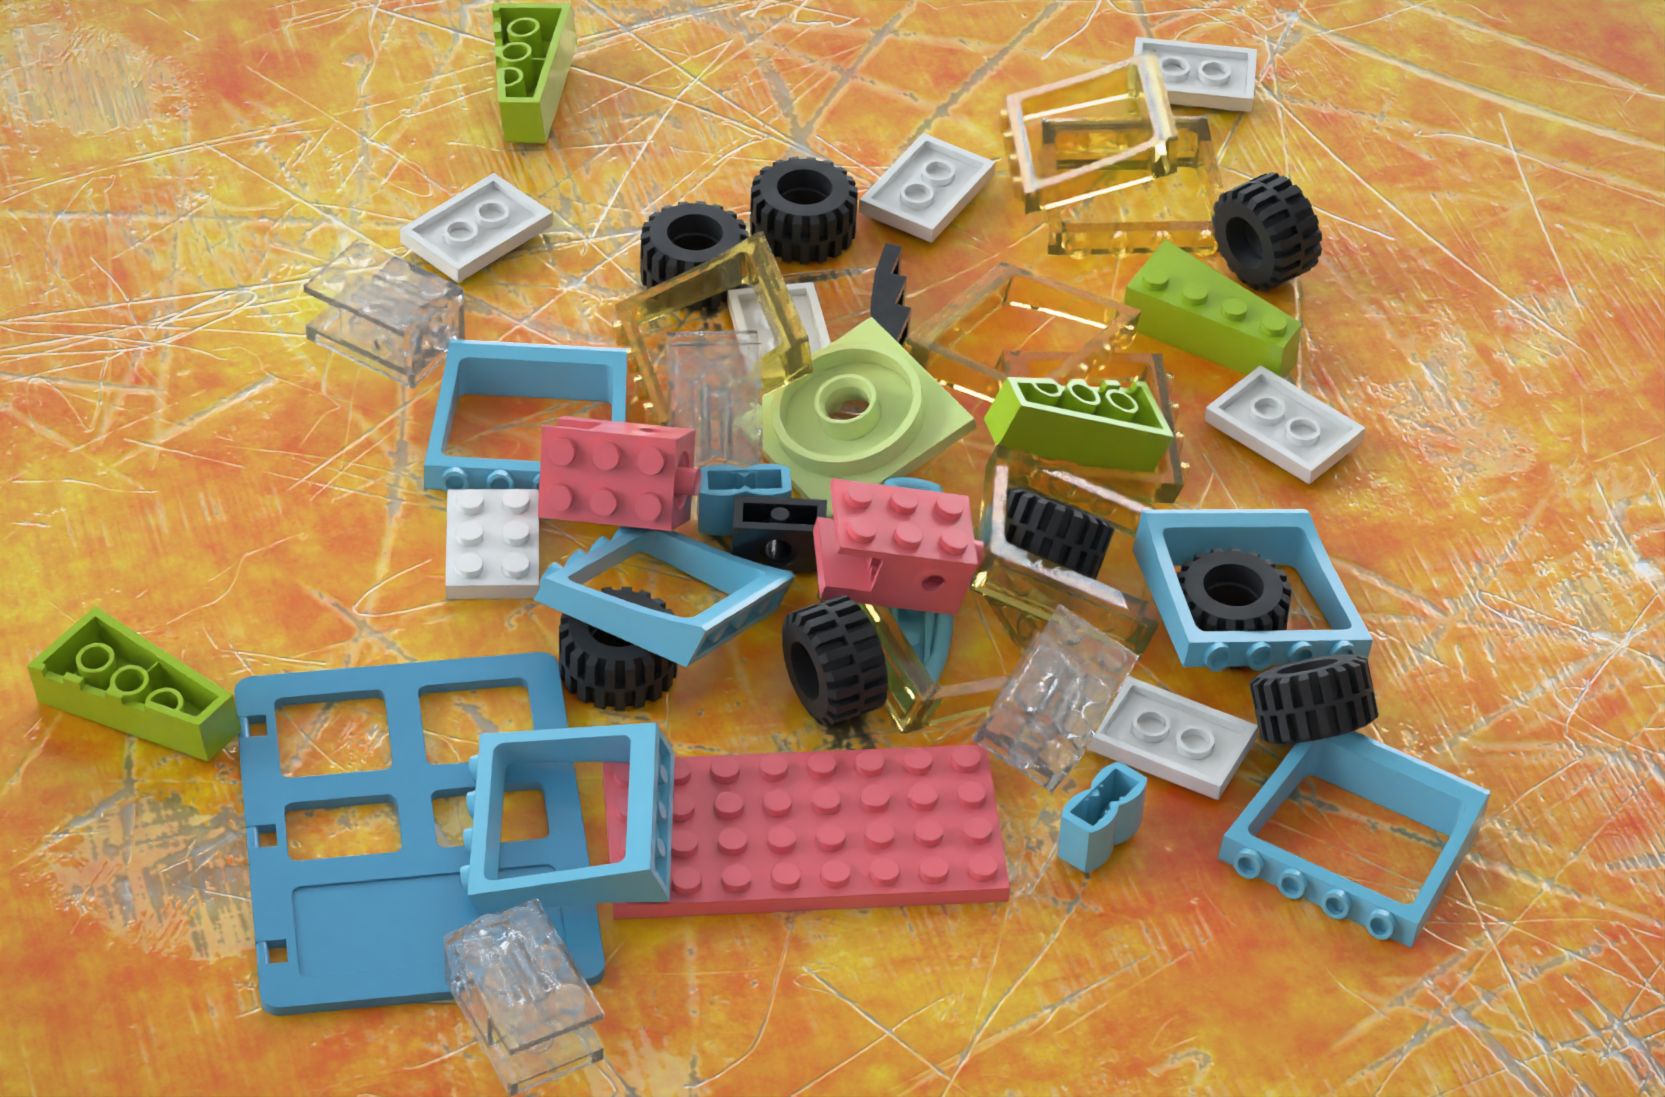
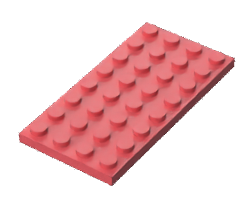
M987 744L675 757L670 900L665 902L612 903L613 919L1009 901L1010 884ZM602 762L609 864L622 861L626 855L630 763Z

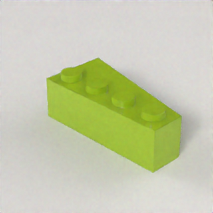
M492 2L498 102L505 142L524 144L546 143L578 44L571 3Z
M1166 239L1126 286L1122 326L1245 375H1249L1261 365L1285 379L1297 363L1302 330L1301 322Z
M1007 377L984 417V421L997 448L1006 452H1022L1037 455L1045 460L1052 461L1057 459L1077 463L1085 468L1097 467L1112 470L1124 476L1132 474L1150 478L1174 438L1145 381H1133L1130 388H1121V384L1117 380H1103L1100 387H1090L1083 379H1070L1066 386H1060L1052 378Z
M96 606L27 665L38 702L205 761L211 760L241 732L234 698L231 693Z

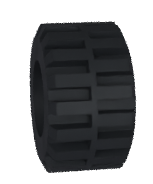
M789 157L787 161L780 159L773 162L772 167L765 166L762 168L760 175L754 177L751 187L750 234L755 239L757 247L759 249H766V254L773 258L781 257L784 262L791 263L792 261H797L800 264H809L811 261H816L817 263L825 262L828 257L836 258L842 254V250H848L856 234L858 188L855 187L853 177L847 176V171L844 168L834 167L833 162L827 160L819 161L815 157H807V159Z
M1265 173L1218 197L1219 201L1215 202L1213 207L1215 214L1212 215L1215 241L1218 243L1219 252L1227 262V266L1232 272H1235L1242 283H1248L1250 288L1254 290L1269 291L1310 271L1319 262L1318 257L1322 253L1320 244L1322 233L1318 227L1317 215L1314 214L1311 208L1312 205L1308 198L1304 197L1302 190L1297 185H1292L1289 178L1284 175L1280 177L1278 173Z
M684 201L678 202L676 206L667 205L662 207L661 212H654L649 216V222H644L640 251L641 282L643 286H647V292L652 297L658 296L659 302L665 305L671 303L674 305V308L682 310L685 307L693 308V311L702 310L703 307L713 309L720 307L721 302L727 303L728 290L744 289V283H747L749 232L746 231L744 221L737 219L736 213L731 210L724 211L723 206L717 204L707 205L703 201H696V203Z
M1014 487L1006 489L987 541L996 550L1029 564L1080 582H1095L1115 528L1108 521L1040 494Z
M1216 548L1211 549L1210 554L1200 552L1194 555L1193 561L1187 560L1181 566V572H1177V578L1192 618L1200 630L1276 631L1287 629L1291 603V585L1286 582L1287 576L1283 570H1275L1276 564L1270 559L1262 560L1259 558L1260 554L1252 551L1249 553L1240 552V548H1230V551ZM1229 666V667H1230V669H1240L1241 666Z
M623 586L621 590H612V587L601 588V592L649 609L674 615L672 609H666V603L660 598L651 599V593L644 590L634 592L632 587ZM562 614L560 618L561 625H559V672L561 680L565 681V688L570 693H577L578 700L585 704L590 701L594 702L596 708L604 710L609 706L615 707V711H625L627 706H633L637 709L644 707L647 700L657 701L662 697V691H669L672 687L673 678H676L677 663L567 614Z
M843 595L786 615L782 627V647L786 669L799 700L816 722L820 725L831 726L883 707V703H886L888 691V672L885 655L874 626L856 601L851 600L849 596Z
M1343 654L1302 660L1264 671L1249 682L1260 738L1266 742L1292 744L1325 739L1363 728L1379 717L1368 659L1365 657Z

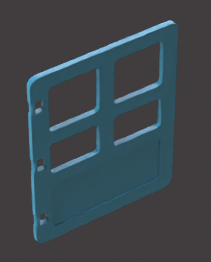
M545 652L270 674L249 676L236 684L234 692L236 710L241 726L238 740L260 1002L262 1008L267 1013L284 1016L589 987L603 979L605 959L596 903L479 914L461 883L460 869L462 866L470 864V856L465 846L442 847L437 843L432 802L437 798L466 796L468 792L476 790V783L472 778L469 762L433 765L427 761L419 703L420 696L427 693L523 686L528 691L533 730L568 728L559 666L554 656ZM380 698L385 702L392 758L391 767L383 770L291 778L281 774L275 711L278 707ZM266 723L267 735L250 737L249 724ZM516 762L508 765L505 772L504 792L538 790L542 792L549 835L543 839L500 842L498 880L590 867L574 762ZM376 803H393L397 806L402 847L396 852L299 861L292 860L288 855L285 816L291 811ZM276 832L277 846L260 847L259 834ZM286 947L288 962L270 964L269 949Z

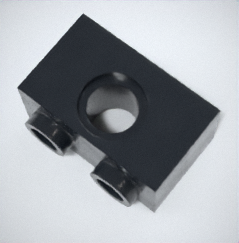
M735 496L732 555L782 570L817 571L813 528L817 517L826 518L827 500Z

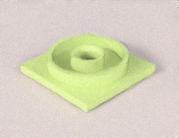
M872 317L827 347L804 357L784 376L728 412L731 423L771 464L784 465L790 468L791 485L804 499L827 500L826 518L834 519L830 490L832 478L884 485V482L889 478L907 476L977 428L974 417ZM849 400H863L869 403L868 408L862 414L852 419L835 420L828 416L838 412L845 402Z

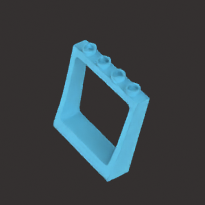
M450 339L424 463V489L444 490L445 492L447 490L539 489L540 461L446 456L459 397L464 394L604 401L612 405V421L625 422L627 349Z
M1306 509L1142 510L1132 551L1183 667H1208L1210 670L1217 672L1224 670L1228 666H1250L1253 670L1261 671L1269 666H1281L1332 655L1352 654L1368 659L1373 639L1337 575L1319 538L1312 518ZM1221 548L1223 551H1230V548H1240V552L1249 553L1252 551L1260 554V559H1270L1276 565L1292 566L1300 575L1333 630L1202 631L1194 623L1173 566H1182L1187 560L1193 561L1194 555L1200 552L1210 554L1211 549Z
M621 526L612 537V540L605 536L597 539L588 554L582 549H578L570 556L564 567L557 562L550 565L540 579V587L533 600L687 668L776 612L796 575L790 571L762 565L729 554L673 530L664 531ZM636 553H646L729 594V596L695 617L684 618L649 609L582 584Z
M656 722L480 734L478 755L471 756L469 759V768L472 778L476 783V790L468 792L466 795V804L469 814L473 819V827L467 828L463 832L464 845L470 856V864L462 866L460 869L462 886L479 914L594 903L665 902L670 900L675 753ZM516 762L630 763L625 858L618 863L498 880L505 772L507 766Z
M1356 731L1325 739L1296 743L1260 791L1224 834L1218 859L1234 866L1237 873L1244 878L1253 879L1258 877L1278 886L1280 892L1287 898L1298 899L1302 897L1321 906L1323 911L1333 919H1350L1365 926L1368 932L1377 939L1385 940L1391 938L1412 948L1479 833L1491 791ZM1316 776L1450 836L1415 901L1410 904H1402L1255 837V835L1304 777Z

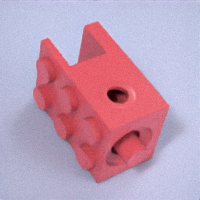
M568 416L558 418V426L543 425L538 517L664 531L676 529L691 520L692 495L697 496L701 488V470L694 468L696 429Z
M832 478L830 490L834 519L817 517L813 528L820 599L829 600L846 595L851 600L853 599L860 604L957 615L975 570L981 566L984 554L983 541L974 539L969 497L966 495Z

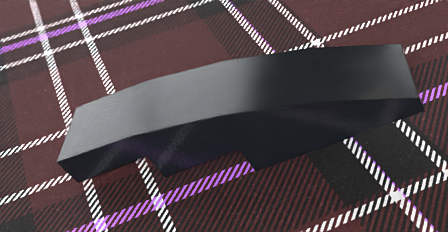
M885 243L875 271L870 317L905 349L909 341L911 308L905 306L907 277L900 275L902 246Z

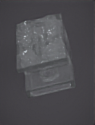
M359 239L353 241L303 285L305 293L329 304L306 325V339L412 389L447 358L450 339L465 340L463 287Z
M757 330L666 332L668 427L696 429L694 468L700 469L711 465H733L746 468L752 465L763 464L762 344L758 343Z
M1059 604L1041 633L1037 631L1028 643L972 740L1039 785L1053 792L1082 758L1139 656Z
M538 898L497 914L482 915L473 921L472 924L444 934L445 982L510 1097L603 1060L604 1048L590 1024L604 1019V1011Z

